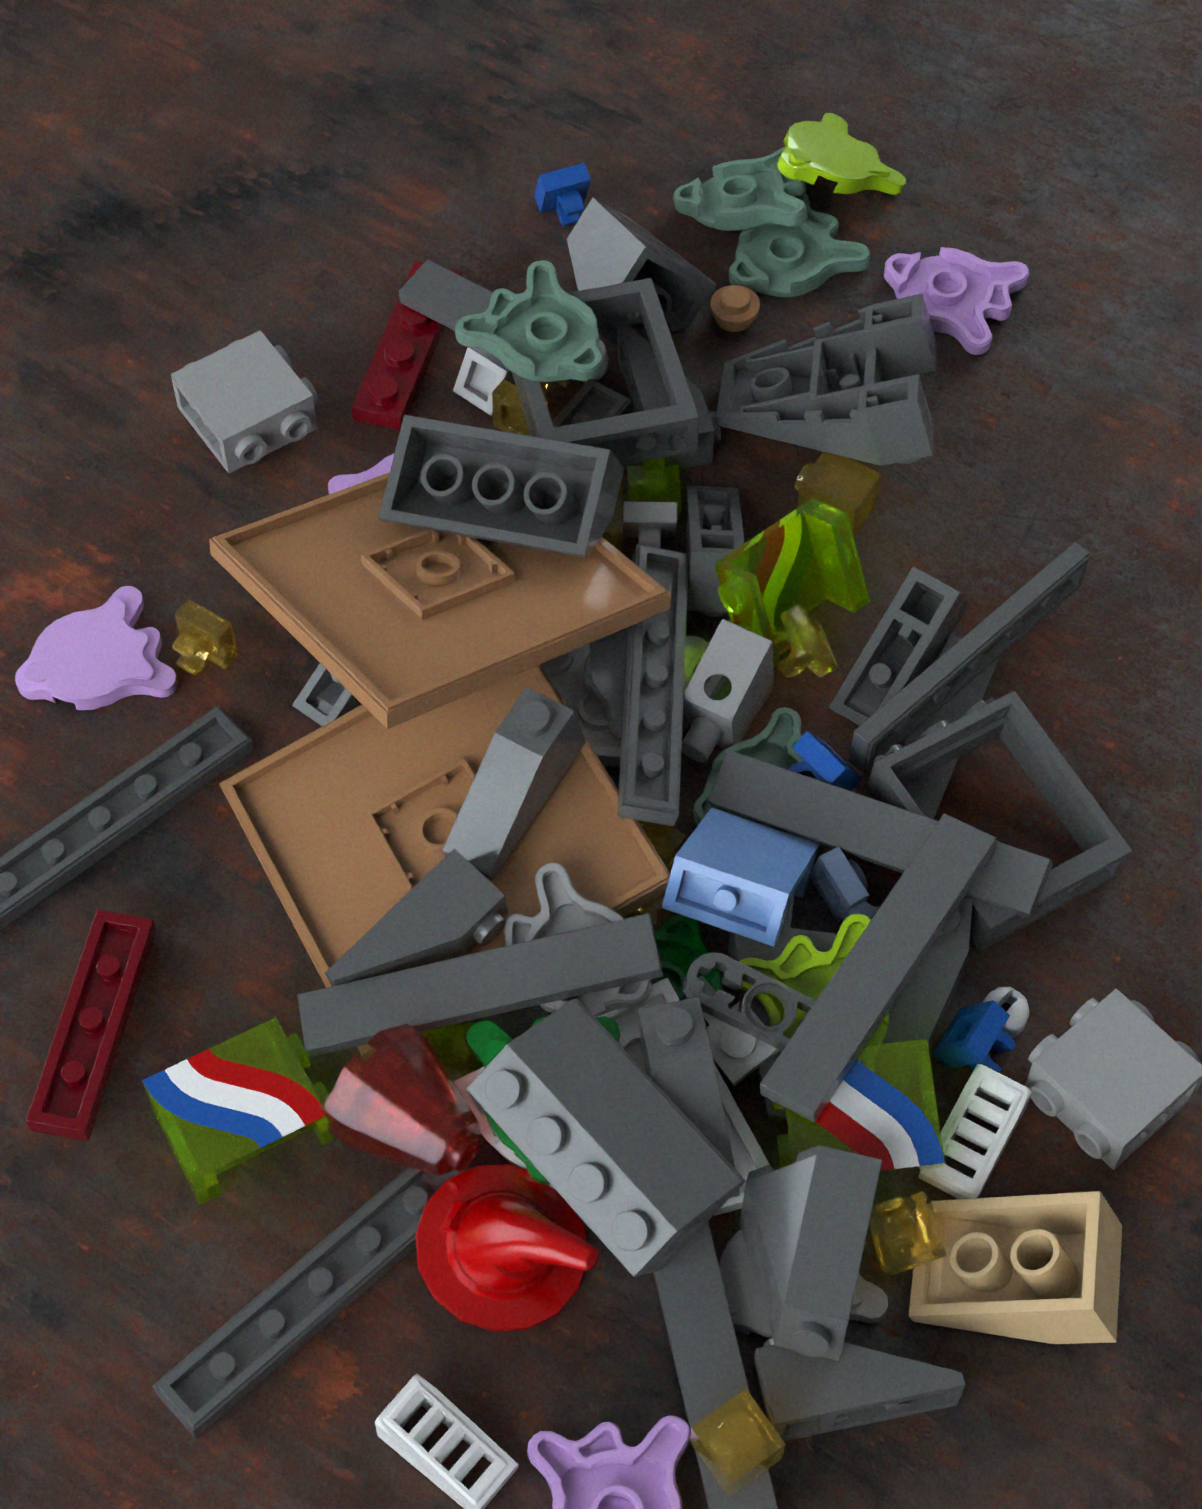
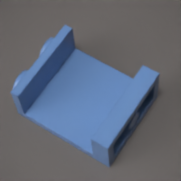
M711 808L675 855L662 908L774 947L780 937L793 892L795 891L794 896L800 898L805 896L820 844Z

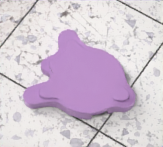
M941 247L939 256L920 259L921 252L915 254L898 253L887 259L884 268V278L894 289L896 298L899 299L923 293L933 331L955 337L967 352L974 355L986 353L991 346L992 333L985 319L991 318L998 321L1008 319L1012 309L1010 294L1024 288L1029 279V269L1022 262H988L956 248Z
M123 586L117 589L108 601L100 607L73 612L55 620L37 638L29 658L17 670L15 675L18 691L23 697L30 700L46 699L54 703L57 698L74 703L76 710L98 709L131 695L168 697L176 691L178 680L174 670L157 659L162 646L159 631L153 627L138 630L133 628L144 608V601L141 592L132 586Z
M674 1415L666 1416L656 1423L639 1445L630 1447L623 1442L620 1428L615 1423L608 1421L597 1425L584 1438L577 1441L568 1440L552 1431H540L533 1435L528 1442L527 1452L531 1464L545 1477L551 1489L553 1498L552 1509H682V1498L676 1484L675 1472L680 1459L690 1443L691 1430L684 1419Z

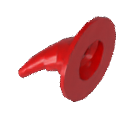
M511 1164L475 1166L447 1179L426 1202L415 1234L418 1270L433 1299L459 1321L491 1332L529 1330L557 1316L578 1291L584 1271H590L594 1268L600 1252L599 1248L586 1242L584 1224L579 1215L555 1189L548 1185L537 1183L530 1177L528 1170Z

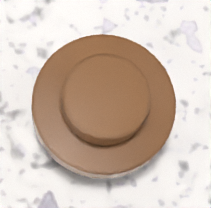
M729 285L718 289L713 294L710 302V311L716 323L722 329L730 332H739L749 328L758 317L760 300L756 293L747 287Z

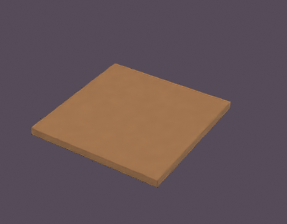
M389 473L209 539L211 556L387 729L670 610L671 593L602 536L588 558L381 521L378 517Z
M541 665L389 729L363 705H360L219 783L326 988L332 986L325 972L446 857L442 850L492 737L524 689L528 687L566 706ZM585 736V745L492 881L489 880L505 895L509 912L504 917L506 920L509 916L516 913L528 917H534L539 914L541 905L536 889L535 875L542 866L548 863L561 864L565 868L574 889L582 897L606 905L620 914L621 917L628 915L666 893L670 872L638 821L617 817L619 791ZM504 928L489 944L481 946L477 943L467 954L462 956L505 947ZM417 1033L357 1046L365 1061L368 1062Z

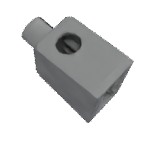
M722 619L684 692L683 717L687 730L682 737L681 752L698 762H707L716 745L727 749L735 743L741 742L774 688L773 641Z

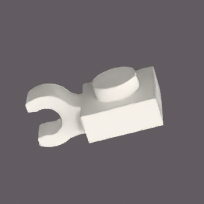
M700 976L699 979L704 982L702 993L712 997L715 991L705 978ZM740 1002L733 1006L731 1010L738 1013V1006ZM750 1008L751 1014L755 1021L765 1026L757 1017V1015L753 1012V1010ZM702 1011L705 1021L709 1024L706 1029L713 1059L734 1086L780 1051Z

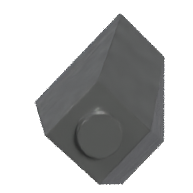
M594 197L567 237L578 291L652 278L671 333L690 326L716 286L714 281L630 217ZM643 322L629 324L643 338L648 336ZM618 327L598 330L600 337L618 345Z
M818 1145L798 1153L796 1163L775 1171L769 1165H766L748 1173L739 1223L775 1346L794 1350L808 1357H823L840 1361L882 1163L881 1159Z

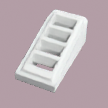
M977 1064L938 1136L943 1158L947 1155L975 1170L976 1173L973 1179L944 1163L924 1165L918 1178L957 1199L978 1198L1026 1110L1031 1090L985 1065ZM970 1113L999 1128L995 1134L966 1119L967 1114ZM958 1135L987 1150L985 1156L954 1141L955 1136Z
M418 1373L410 1379L375 1421L377 1435L380 1439L464 1509H484L518 1469L517 1462ZM423 1406L428 1412L407 1433L403 1427L419 1408ZM442 1422L449 1429L428 1452L421 1445ZM464 1440L470 1447L448 1471L442 1463L457 1445ZM483 1456L491 1465L470 1489H467L461 1481Z

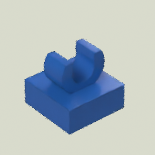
M585 162L539 175L534 194L540 213L556 209L559 221L563 227L576 224L580 218L579 213L585 209L583 201L586 199L591 182Z
M808 731L792 747L805 761L795 763L789 768L790 771L805 776L814 775L816 780L852 791L863 779L825 741Z
M994 1000L960 1008L932 1055L948 1069L969 1065L971 1070L974 1071L977 1064H982L1000 1073L1001 1068L991 1060L989 1051L992 1047L994 1051L1000 1054L1013 1051L1016 1046L1012 1037L1005 1031H1002L1010 1015Z

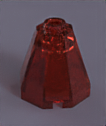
M408 1023L379 1031L368 1042L376 1051L366 1061L355 1055L343 1067L323 1107L324 1116L331 1121L327 1123L328 1131L346 1146L436 1176L447 1174L453 1170L457 1172L462 1171L473 1161L480 1149L481 1143L477 1140L480 1134L478 1119L425 1036Z

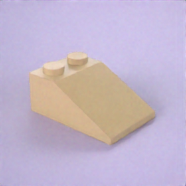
M1101 1191L920 1202L909 1318L913 1322L1049 1344L1116 1342L1122 1224Z

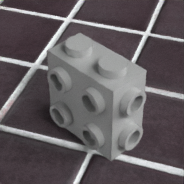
M261 330L243 339L236 340L227 347L198 361L191 362L171 374L178 409L228 473L245 465L253 464L263 456L290 442L299 441L308 433L318 429L315 406L319 405V399L313 385L306 377L300 379L296 375L285 350L280 345L273 346Z
M1117 988L1100 1003L1096 999L1091 998L1083 1004L1069 1022L1072 1027L1059 1039L1054 1034H1050L1035 1047L1028 1058L1032 1066L1025 1086L1031 1090V1099L1042 1112L1048 1116H1056L1074 1133L1078 1145L1084 1152L1095 1159H1102L1113 1170L1193 1099L1202 1083V1065L1195 1052L1185 1043L1174 1041L1155 1023L1153 1016L1145 1006L1135 1000H1129Z

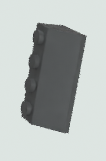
M404 415L378 518L384 522L588 558L612 521L624 468L609 449Z
M572 999L509 1042L466 1088L633 1277L662 1270L746 1182L578 999Z

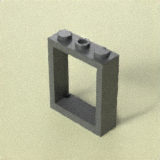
M652 278L569 292L568 294L579 298L592 309L597 318L598 330L640 322L644 323L671 406L554 428L540 381H532L512 372L530 435L609 449L621 465L696 452L699 416Z
M1015 690L997 700L994 697L985 702L980 700L967 711L966 716L950 724L947 720L935 723L920 736L919 740L904 748L900 744L891 746L886 753L878 755L874 759L873 768L866 786V790L873 799L924 816L904 788V785L1000 737L1083 851V853L1050 870L1032 919L965 895L964 898L973 899L970 939L979 952L1115 878L1120 874L1132 853V849Z

